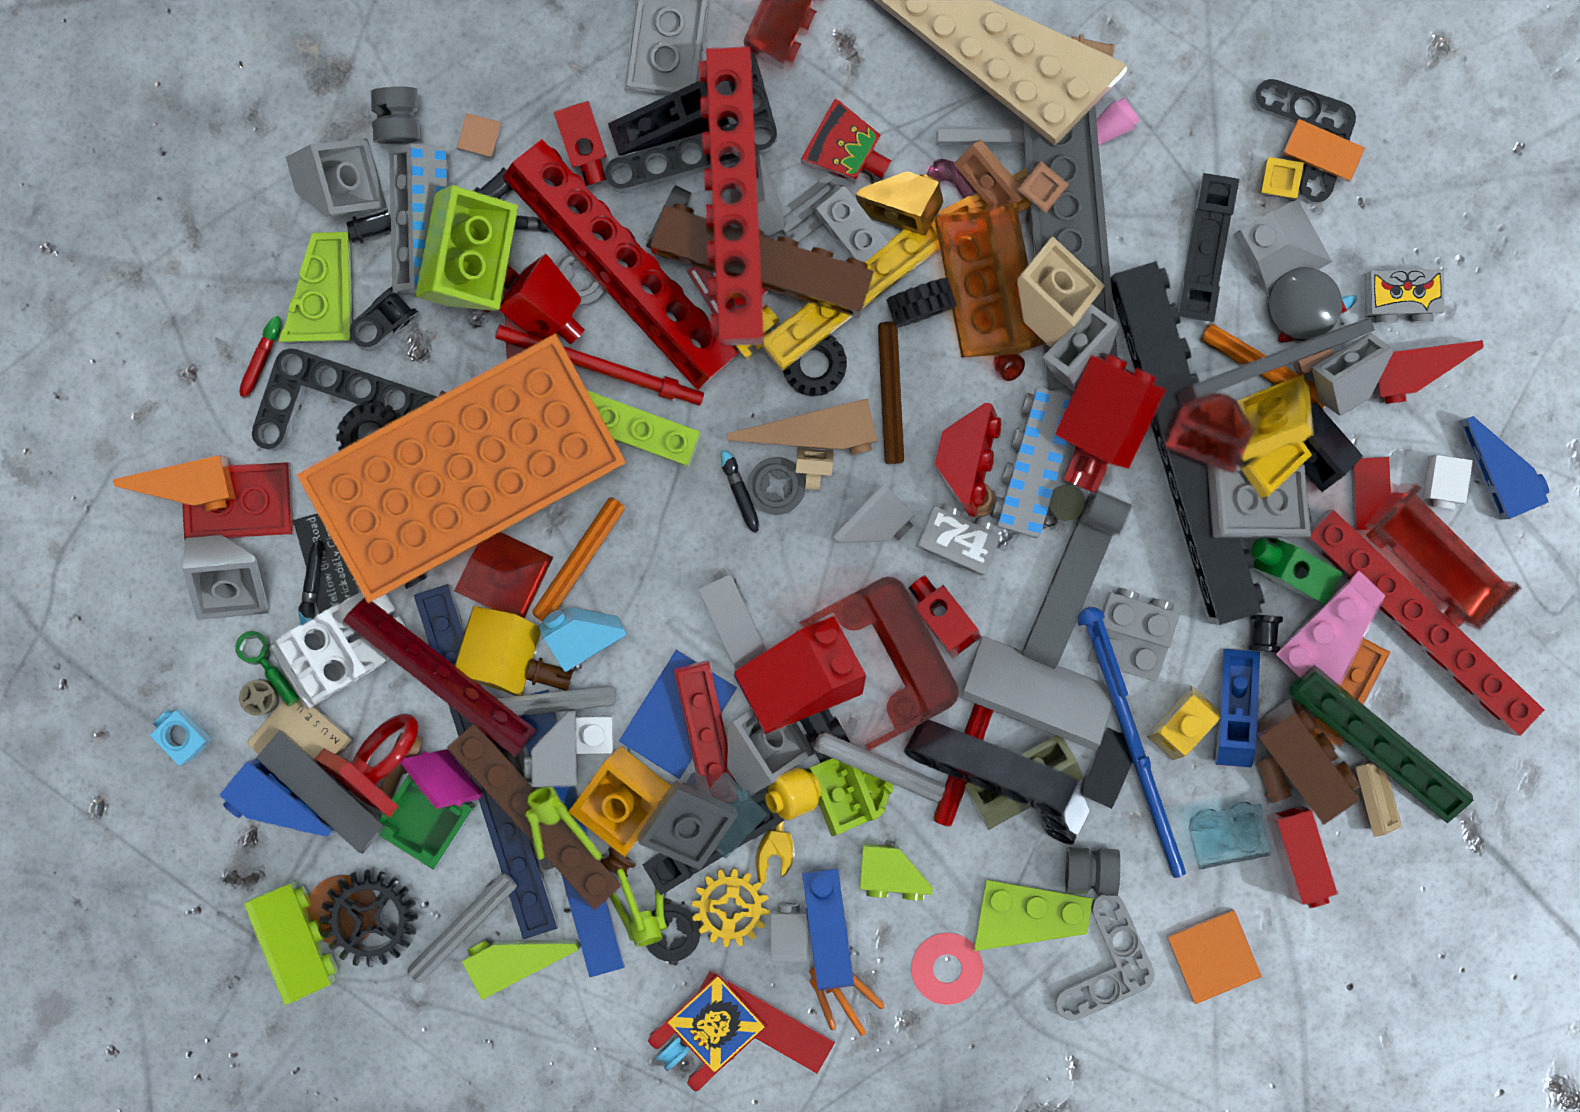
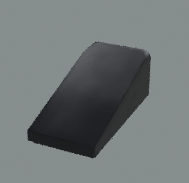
M1107 727L1100 746L1080 786L1085 797L1113 809L1133 762L1124 734Z

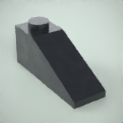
M699 80L609 122V129L618 155L622 156L710 131L709 118L702 119L701 96H708L707 82L700 83ZM728 117L722 118L718 122L719 128L730 123Z

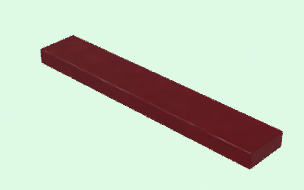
M364 597L345 616L344 623L515 757L537 732L530 724L373 601L368 603Z

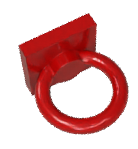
M406 713L386 720L363 742L352 763L325 748L316 756L315 760L364 804L390 817L399 806L383 793L376 784L391 773L410 752L418 735V721L413 715ZM404 728L403 734L393 750L376 766L371 767L368 765L369 759L380 744L391 734Z

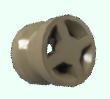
M258 679L249 681L242 687L239 694V702L245 712L250 715L260 716L272 712L277 707L280 695L268 680Z

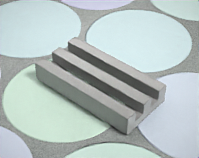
M829 173L782 209L783 218L827 185L831 189L837 185L833 176ZM810 206L787 224L784 221L785 229L782 231L787 238L799 243L823 225L820 218H817L796 235L792 232L794 227L814 213Z

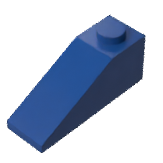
M1474 416L1459 421L1501 520L1511 519L1549 503L1546 496L1549 493V487L1541 473L1537 475L1535 468Z
M1224 649L1219 703L1220 719L1218 720L1216 765L1252 768L1257 740L1260 652Z
M838 869L803 873L818 991L854 986Z

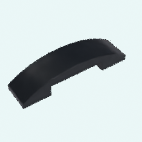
M1203 173L1183 271L1178 308L1180 317L1214 322L1231 215L1234 213L1240 180L1238 178Z
M766 789L735 806L738 817L702 869L785 821L777 813H772L769 810L765 801V795L768 793ZM661 853L642 864L660 895H663L700 871Z

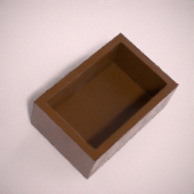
M1289 698L1257 721V733L1259 739L1321 823L1325 825L1360 801L1356 791L1360 785L1356 780L1357 777L1345 761L1338 764L1336 761L1338 755L1335 752V747L1325 733L1316 734L1314 730L1317 727L1306 707L1302 704L1296 706L1291 698Z

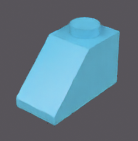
M573 607L550 613L545 617L543 623L538 625L543 639L565 672L627 635L618 616Z

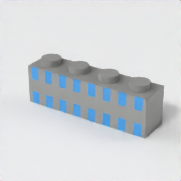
M410 143L389 147L392 292L416 293L435 192L447 187L448 163L446 160V147Z
M1041 387L1035 388L1034 394L1027 393L1021 412L1027 415L1024 429L1017 427L1011 447L1017 449L1014 463L1007 462L1001 483L1007 484L1004 498L997 497L992 512V518L997 519L996 527L1033 538H1040L1067 444L1066 440L1056 436L1055 433L1072 396Z

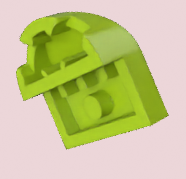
M829 758L805 769L816 776L821 786V797L818 804L831 836L873 821L886 811L885 806L889 795L893 792L892 783L834 758Z

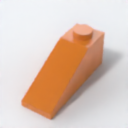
M222 455L113 479L115 487L193 506H204L205 512L226 508L227 500L236 499L226 456Z

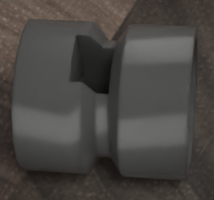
M395 86L371 90V110L377 114V119L372 121L373 142L378 144H406L420 141L419 119L414 117L413 114L419 110L417 88Z
M1068 847L1065 863L1066 893L1087 895L1092 888L1097 895L1118 896L1121 870L1119 849H1099L1096 854H1092L1089 848Z

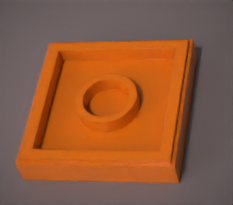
M1234 909L1167 936L1195 1004L1262 977Z

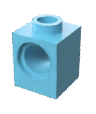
M169 709L165 711L153 723L157 729L149 735L179 767L187 765L212 741L183 709L175 710L173 713ZM175 725L182 726L186 731L187 738L182 745L174 743L171 739V730Z

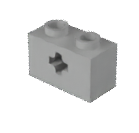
M835 185L810 206L850 258L866 262L889 243L845 185Z

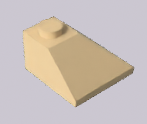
M1053 236L1046 242L1017 279L1024 323L1051 347L1076 325L1105 287L1097 277Z

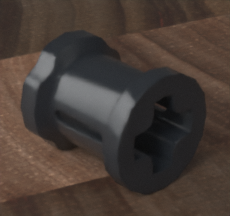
M1258 614L1250 616V620L1253 621L1252 643L1248 644L1247 650L1278 652L1280 650V647L1277 645L1279 623L1283 622V617Z

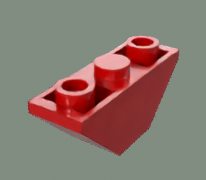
M992 403L982 404L942 432L935 466L942 479L966 513L972 517H976L978 505L984 504L986 498L984 479L986 472L992 470L994 462V452L991 450L994 438L998 439L1001 432V418L998 417Z

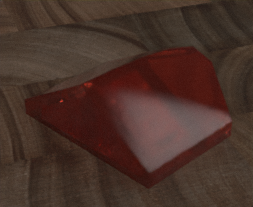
M1215 392L1183 403L1165 447L1234 474L1254 429L1237 400L1226 394Z

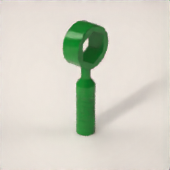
M256 631L243 633L237 639L235 645L238 657L251 665L261 664L265 669V677L288 707L298 702L299 696L288 684L278 668L270 665L266 660L271 651L268 639ZM259 638L263 644L259 656L248 658L243 652L247 640Z

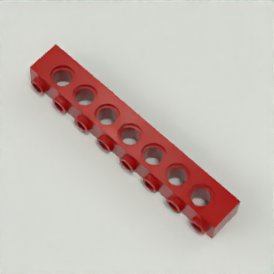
M750 47L706 48V60H699L700 83L707 82L708 96H701L702 119L709 118L710 132H702L703 155L711 154V168L704 169L705 191H712L713 204L706 205L707 227H714L715 241H707L708 263H716V277H709L710 300L717 299L718 314H711V336H719V346L763 344L764 332ZM728 81L736 86V90L733 94L725 96L718 93L716 87L721 82ZM731 117L737 121L738 126L733 131L725 132L717 124L722 118ZM726 153H733L739 158L740 162L733 168H726L720 164L719 159ZM728 189H734L742 197L736 204H727L722 201L721 195ZM736 225L742 229L743 235L736 241H730L723 236L722 232L727 226ZM737 261L744 266L745 271L739 277H730L725 273L724 267L729 262ZM735 297L741 298L745 301L747 307L742 313L733 314L725 307L727 301Z
M541 139L511 163L502 178L697 391L738 354L733 346H719V336H711V323L706 313L688 299L682 287L676 281L671 280L660 268L656 258L645 252L635 241L632 232L628 228L623 227L612 216L608 206L603 201L598 200L586 187L584 180L569 169L562 161L556 149L548 146ZM544 179L550 180L555 187L546 184ZM568 205L575 207L579 214L572 212ZM593 232L600 234L604 241L597 239ZM617 259L623 260L628 268L622 266ZM642 285L647 286L652 294L645 292ZM666 312L672 313L677 321L671 320ZM691 338L697 340L701 348L696 347L692 343Z
M1335 510L1325 511L1310 527L1311 536L1303 539L1335 569L1342 572V575L1347 580L1358 571L1368 578L1385 595L1379 611L1509 734L1521 736L1545 711L1540 704Z

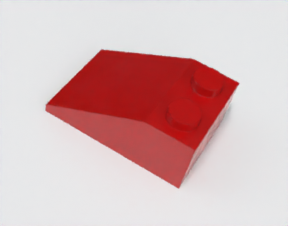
M835 616L800 629L734 671V676L764 734L862 695L866 674Z

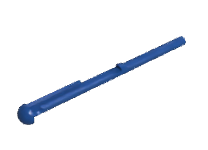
M1087 607L1080 612L1078 625H1086L1172 876L1173 878L1181 877L1187 872L1151 771L1149 756L1146 757L1126 699L1128 692L1102 619L1105 615L1099 608Z

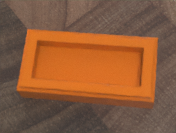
M1298 119L1283 154L1350 182L1365 147Z

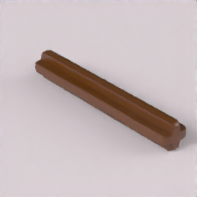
M881 322L878 325L884 458L886 464H901L904 461L898 327H895L894 322Z

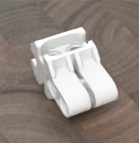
M362 592L339 605L327 609L306 624L289 631L277 639L269 648L307 710L391 660L363 637L351 643L347 641L358 633L344 623L343 620L347 613L364 598ZM386 594L373 600L375 604L389 615L395 611ZM400 616L395 618L398 622L405 626ZM306 634H314L319 637L321 641V648L319 650H312L306 646L304 641ZM325 665H334L339 669L340 679L338 681H330L325 677L323 672Z

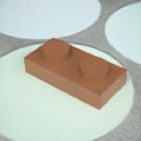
M981 139L974 143L954 163V166L1000 219L1025 197L1017 190L1020 186L1019 183Z

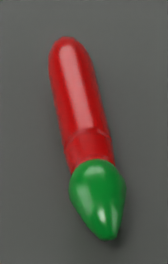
M279 316L273 317L264 327L263 337L258 343V347H256L240 384L239 392L242 398L247 397L254 389L270 354L269 352L272 349L273 341L278 338L281 323Z

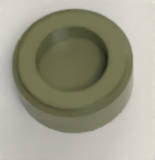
M1066 484L1058 486L1053 490L1049 510L1054 517L1059 520L1069 521L1077 518L1083 512L1085 498L1080 489Z

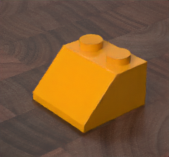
M620 746L603 763L568 813L625 857L638 842L637 835L671 785Z

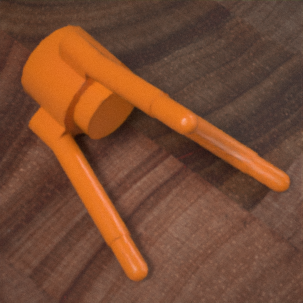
M815 967L808 971L813 978L809 982L816 991L829 1028L835 1030L837 1026L824 990L818 991ZM853 974L854 986L879 1009H883L885 1004ZM840 988L825 990L827 994L831 991L833 992L859 1035L864 1036L866 1030Z

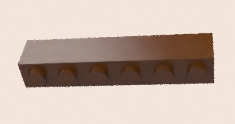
M674 203L673 207L664 205L651 243V253L716 273V263H708L707 241H715L714 227H707L706 218L695 215L694 209L677 203ZM727 226L722 234L727 240L736 241L742 237L743 231L733 226ZM759 229L761 288L860 318L874 272L867 269V263L854 258H847V261L844 262L832 258V252L818 247H813L812 251L798 247L799 243L783 236H778L777 240L763 236L764 232ZM732 261L724 267V271L730 277H739L744 273L745 268L740 262Z
M471 724L447 748L534 843L531 826L525 813L531 809L528 798L535 789L477 726ZM562 819L552 825L538 822L544 855L594 910L622 886L604 865L593 857Z

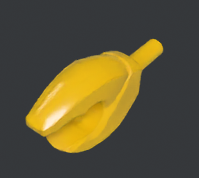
M784 821L776 825L775 829L768 830L758 846L756 870L761 884L766 882L767 869L769 867L768 859L770 856L778 855L782 859L781 877L786 876L792 866L795 855L794 841L789 831H783Z

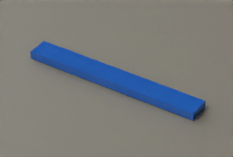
M547 689V690H543V691L536 692V693H533V694L550 693V692H549V689ZM555 712L519 716L537 730L532 739L526 744L528 755H532L533 746L556 724ZM551 786L556 791L567 811H569L578 799L576 787ZM572 816L575 822L579 825V827L589 838L587 827ZM561 874L589 978L625 968L607 900L594 910Z

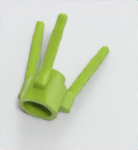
M540 787L530 794L528 803L531 809L525 815L531 826L538 859L544 858L538 822L552 825L560 819L575 833L596 860L601 859L600 852L568 813L553 787Z
M618 869L617 874L632 916L629 918L615 892L610 896V899L627 930L630 941H634L635 947H643L660 941L663 938L661 931L667 929L664 918L663 895H660L655 887L656 917L652 916L651 911L639 912L623 869Z

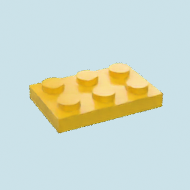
M1304 374L1236 400L1238 450L1244 461L1251 458L1259 459L1266 457L1274 449L1287 444L1297 445L1305 441L1308 436L1313 435L1310 391Z

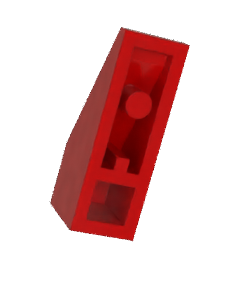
M1483 340L1394 351L1373 391L1374 399L1384 398L1385 405L1407 402L1406 395L1417 393L1484 348Z

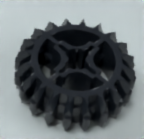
M366 869L364 871V880L362 881L359 874L353 871L350 874L351 885L344 878H340L337 884L342 892L330 888L327 892L328 896L335 903L324 901L321 906L322 909L331 912V915L321 916L320 923L331 924L332 926L325 929L322 935L324 938L333 935L336 937L329 945V948L334 950L341 944L344 949L339 958L344 960L349 952L355 954L352 963L355 966L359 965L362 956H366L367 967L374 966L375 956L377 955L382 965L387 964L389 961L387 951L395 958L400 957L401 951L396 944L398 943L408 948L411 941L403 934L415 935L417 931L415 926L407 924V921H415L419 918L418 913L407 912L408 908L416 905V900L411 898L404 901L402 898L409 892V887L404 886L399 891H396L394 887L399 881L397 876H394L389 884L384 883L383 881L386 877V871L384 870L379 872L377 880H372V870ZM360 890H376L380 892L371 903H362L357 899L354 901L348 897ZM389 898L395 904L398 911V929L390 925L391 922L383 914V908ZM376 904H380L374 918L378 924L374 926L371 922L370 926L366 925L363 931L359 932L364 920L361 912L365 910L367 914L369 910L374 909ZM341 906L348 910L347 913L355 921V929L350 937L347 936L341 925ZM368 933H377L390 938L387 942L377 946L358 944Z

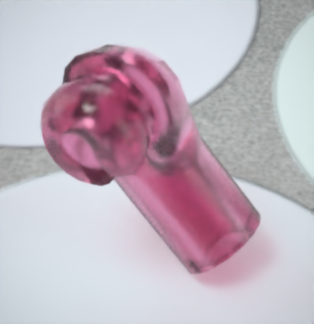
M942 158L935 160L933 165L928 167V176H931L938 182L944 180L954 183L963 199L977 193L954 166V161Z

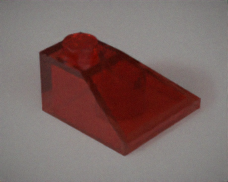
M498 532L478 543L454 592L493 610L516 614L525 619L554 557L509 535Z

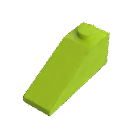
M483 940L467 949L469 956L465 957L462 963L481 1000L578 951L581 945L578 940L496 941L490 945L486 940Z

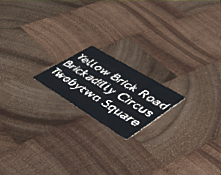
M316 513L293 520L306 568L313 543L316 540H320L323 545V561L315 599L319 614L361 592L319 514Z

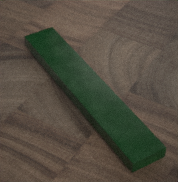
M1313 665L1289 688V694L1447 824L1474 801L1473 795L1316 665Z

